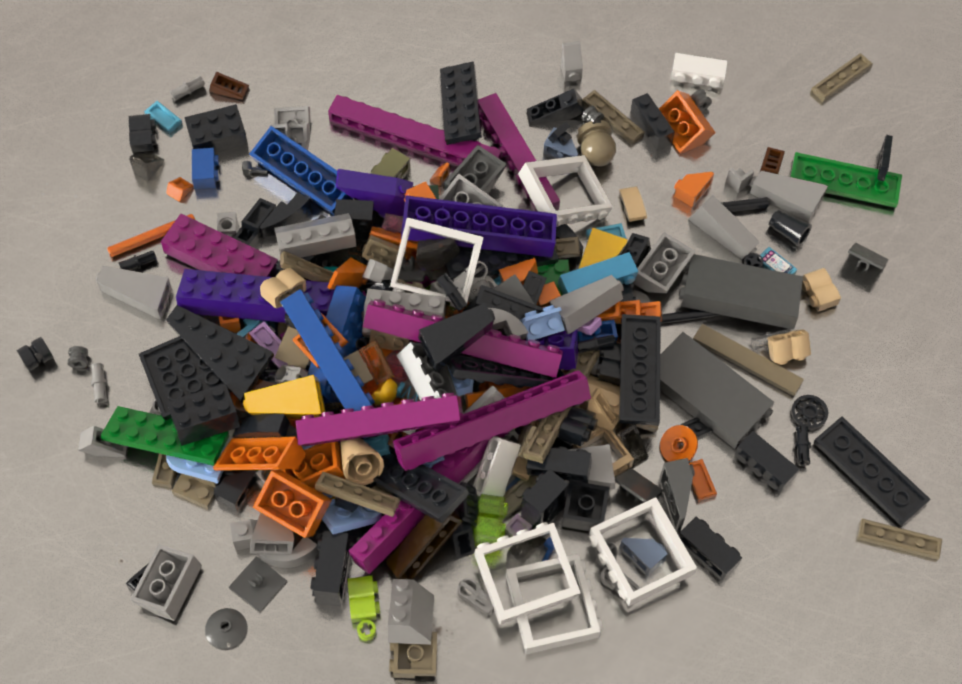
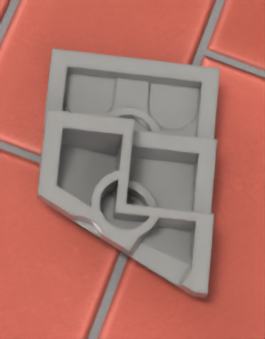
M310 107L274 108L275 124L270 126H273L308 150Z

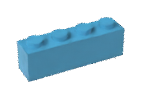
M630 252L562 274L559 277L558 285L563 295L610 275L617 281L620 280L622 284L625 283L627 285L635 281L639 271Z

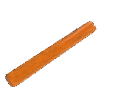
M193 214L186 215L195 220ZM176 220L109 246L107 248L109 255L115 257L164 237Z

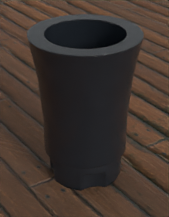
M780 210L774 212L768 224L797 247L801 246L806 240L812 228L811 224L800 221Z

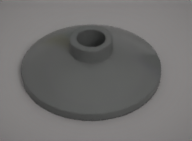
M220 609L214 612L207 620L205 634L210 644L222 650L232 649L238 646L246 637L247 622L245 617L235 609ZM223 624H229L227 629H222Z

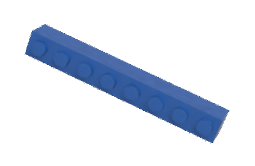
M299 289L280 301L343 407L360 411L361 407L370 406L375 403L371 394L364 392L362 387L365 384L360 376L355 377L352 370L355 368L350 360H345L342 356L344 350L339 342L335 343L331 338L334 336L332 330L328 325L324 326L321 320L324 317L318 309L314 310L311 305L314 301L309 293H304Z

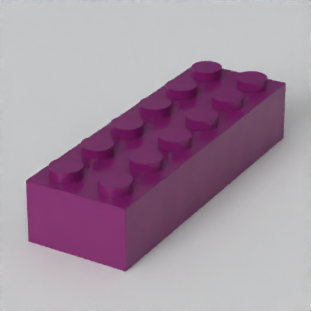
M181 213L161 240L165 254L202 271L276 277L277 258Z

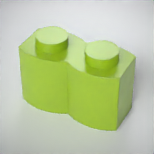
M372 576L347 578L352 623L363 620H377L376 614H380L379 601H375L374 595L378 594L377 581H373Z

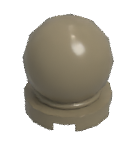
M600 120L601 123L593 124L590 121L578 128V134L576 135L577 142L581 145V155H585L591 166H605L613 160L616 154V143L611 136L610 124L604 120Z

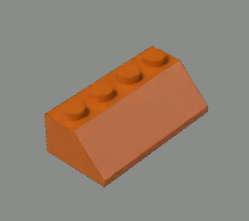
M296 437L232 438L213 469H298L306 453L302 446L298 445Z

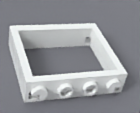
M585 155L527 162L518 173L537 211L557 214L556 227L582 221L601 220L608 216V213L613 208ZM578 173L595 205L556 211L539 177Z
M407 218L390 287L395 292L405 293V291L414 294L446 297L445 294L397 282L410 229L412 228L474 244L461 295L467 303L483 237ZM447 296L446 301L450 302V306L455 307Z
M656 497L590 529L589 539L591 545L597 548L600 553L598 554L602 565L607 566L610 580L612 583L617 584L619 596L627 602L628 606L694 575L697 567ZM649 511L682 569L633 592L601 534Z
M544 522L537 525L536 529L531 531L523 529L517 532L516 536L509 538L506 535L498 538L495 543L489 544V542L478 545L477 549H475L474 555L499 625L579 597V587L554 523L548 524ZM549 533L570 588L504 611L484 555Z
M579 553L569 555L567 559L570 566L574 565L591 628L533 641L527 616L518 618L517 622L526 654L599 638L600 630H603L601 619L596 617L597 604L595 598L591 599L589 592L592 591L589 579L585 578L586 565L584 560H580ZM559 558L506 569V579L514 607L524 604L517 578L562 568Z

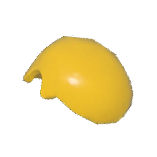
M388 378L371 395L375 401L373 404L382 407L381 404L394 401L398 389L394 380Z

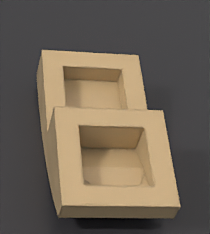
M637 186L619 189V195L624 204V212L629 222L647 219L644 203Z

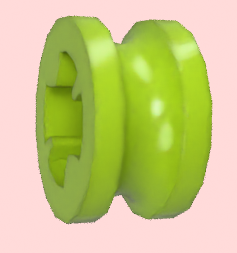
M363 620L358 624L357 632L360 639L369 641L375 637L376 627L374 622ZM364 626L372 628L370 634L361 633L364 630Z

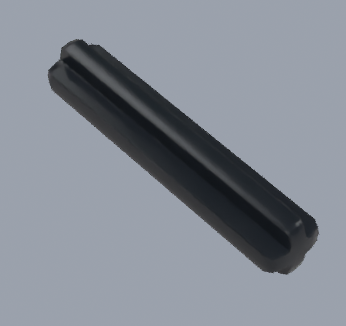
M767 197L721 202L730 212L762 209L769 206Z

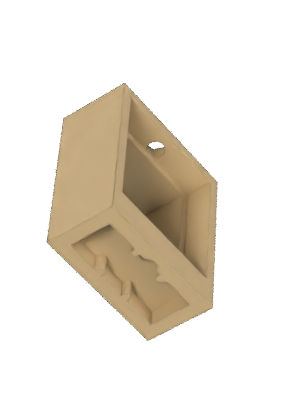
M596 426L594 431L591 430L589 441L584 442L582 446L573 444V449L585 448L604 437L620 458L612 463L615 478L632 467L634 458L613 430L609 431Z

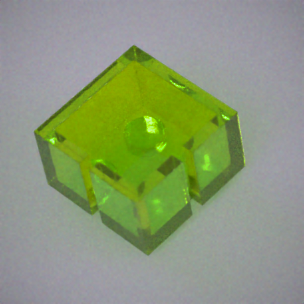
M480 494L478 500L479 516L477 518V526L474 527V542H489V544L497 542L498 538L505 535L506 524L502 523V521L507 516L508 503H505V497Z

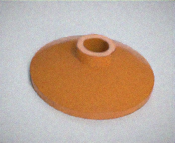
M676 425L669 428L663 434L660 441L661 454L668 462L688 458V461H690L698 448L696 434L692 429L684 425ZM684 443L683 448L679 449V445Z

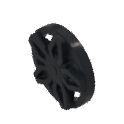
M814 395L798 397L791 408L793 421L800 427L801 425L808 426L809 430L822 427L829 414L825 402ZM810 399L811 401L807 404L802 400ZM819 404L822 406L824 411L818 409ZM795 406L799 411L797 414L795 413Z

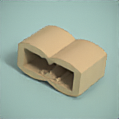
M287 268L280 271L276 277L267 279L261 284V296L273 307L280 308L282 307L280 301L299 289L303 292L306 291V280L293 269Z
M825 268L803 275L802 290L810 296L809 302L818 312L839 304L841 296Z
M804 329L767 338L770 360L778 365L786 364L792 359L804 360L807 356L811 355L809 333Z

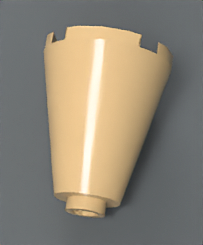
M357 438L340 441L343 473L347 480L364 486L371 484L377 475L380 476L382 474L384 462L381 455L363 439Z

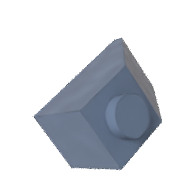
M554 127V128L552 129V131L550 132L549 136H550L557 128ZM547 137L544 142L543 153L559 159L578 156L572 138L564 146L558 139L552 143Z
M623 538L619 546L647 576L666 560L668 554L666 548L654 539Z

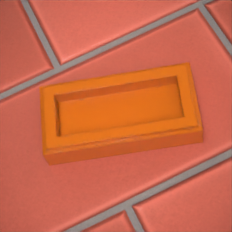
M703 459L690 462L689 465L692 464L695 471L691 487L697 502L716 497L717 492Z

